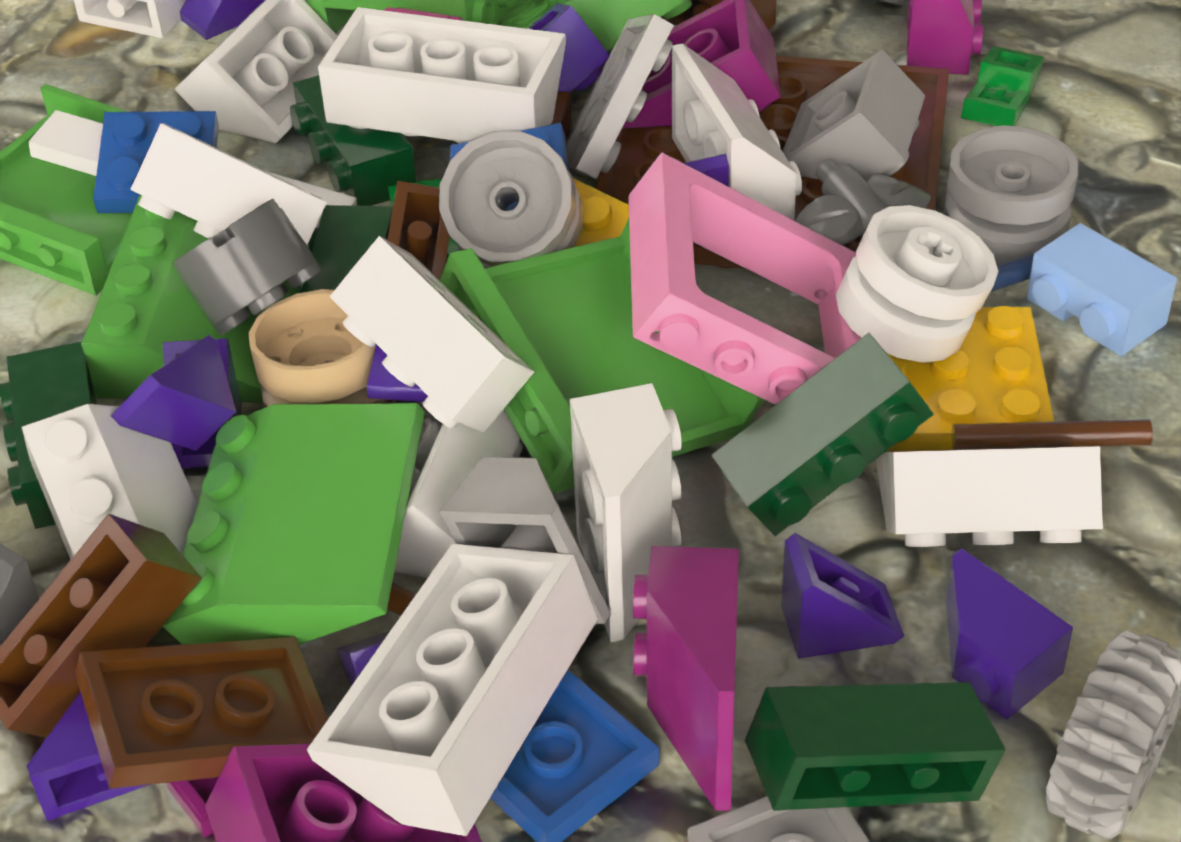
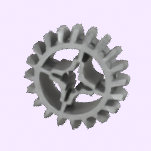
M1128 630L1108 643L1106 651L1100 654L1093 672L1089 673L1087 683L1081 695L1077 697L1076 706L1066 723V730L1057 747L1058 752L1049 771L1051 777L1046 786L1048 812L1064 819L1066 825L1085 834L1091 835V833H1094L1109 840L1122 833L1124 826H1128L1133 812L1139 805L1154 772L1157 770L1159 760L1167 746V741L1181 707V652L1172 649L1169 643L1146 634L1143 637Z

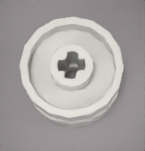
M911 205L887 207L873 215L856 250V256L853 257L836 292L838 310L852 331L861 338L870 332L884 351L894 357L922 363L945 360L956 353L971 328L976 312L981 310L994 286L998 268L994 254L982 239L959 221L937 211Z

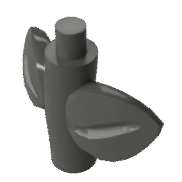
M827 159L816 169V176L823 182V196L808 204L795 221L840 245H845L854 241L859 236L863 238L875 213L891 206L911 205L926 209L931 196L923 189L882 174H874L866 182L852 166H839L832 159Z

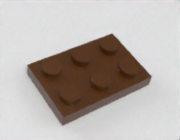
M296 637L80 652L75 671L109 789L219 777L233 746L311 744L328 720Z

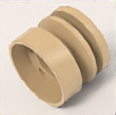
M319 289L292 295L272 304L256 318L249 331V341L258 382L261 384L264 407L272 404H396V400L367 398V383L376 344L374 347L366 345L343 325V321L348 315L330 298L335 290Z

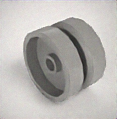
M1003 125L979 129L961 138L951 150L948 191L945 196L943 215L959 221L978 235L994 254L996 265L1035 253L1069 230L1071 202L1075 197L1078 180V159L1068 145L1045 132L1028 127Z
M493 131L468 142L450 160L440 183L439 211L448 234L462 250L472 248L484 268L573 248L583 229V201L563 159L544 140L521 131ZM519 202L513 210L508 211L507 207L510 204Z

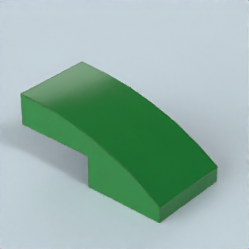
M993 46L981 61L977 83L964 98L961 118L994 126H1015L1034 89L1042 68L1044 56Z

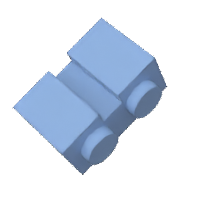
M1079 223L1034 253L1027 300L1063 322L1073 315L1078 317L1083 334L1122 357L1167 324L1177 277Z

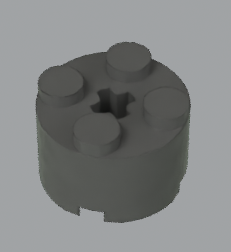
M274 198L230 224L226 229L212 238L210 237L172 263L178 271L179 277L220 336L250 317L245 306H248L253 315H256L284 297L288 291L283 283L285 280L294 289L323 270L284 210L278 206Z

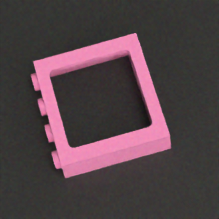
M664 153L659 155L629 194L632 327L634 338L775 405L861 339L859 335L851 330L839 313L836 300V292L853 257L856 256V253ZM693 242L818 304L825 353L703 293L698 288L695 279Z

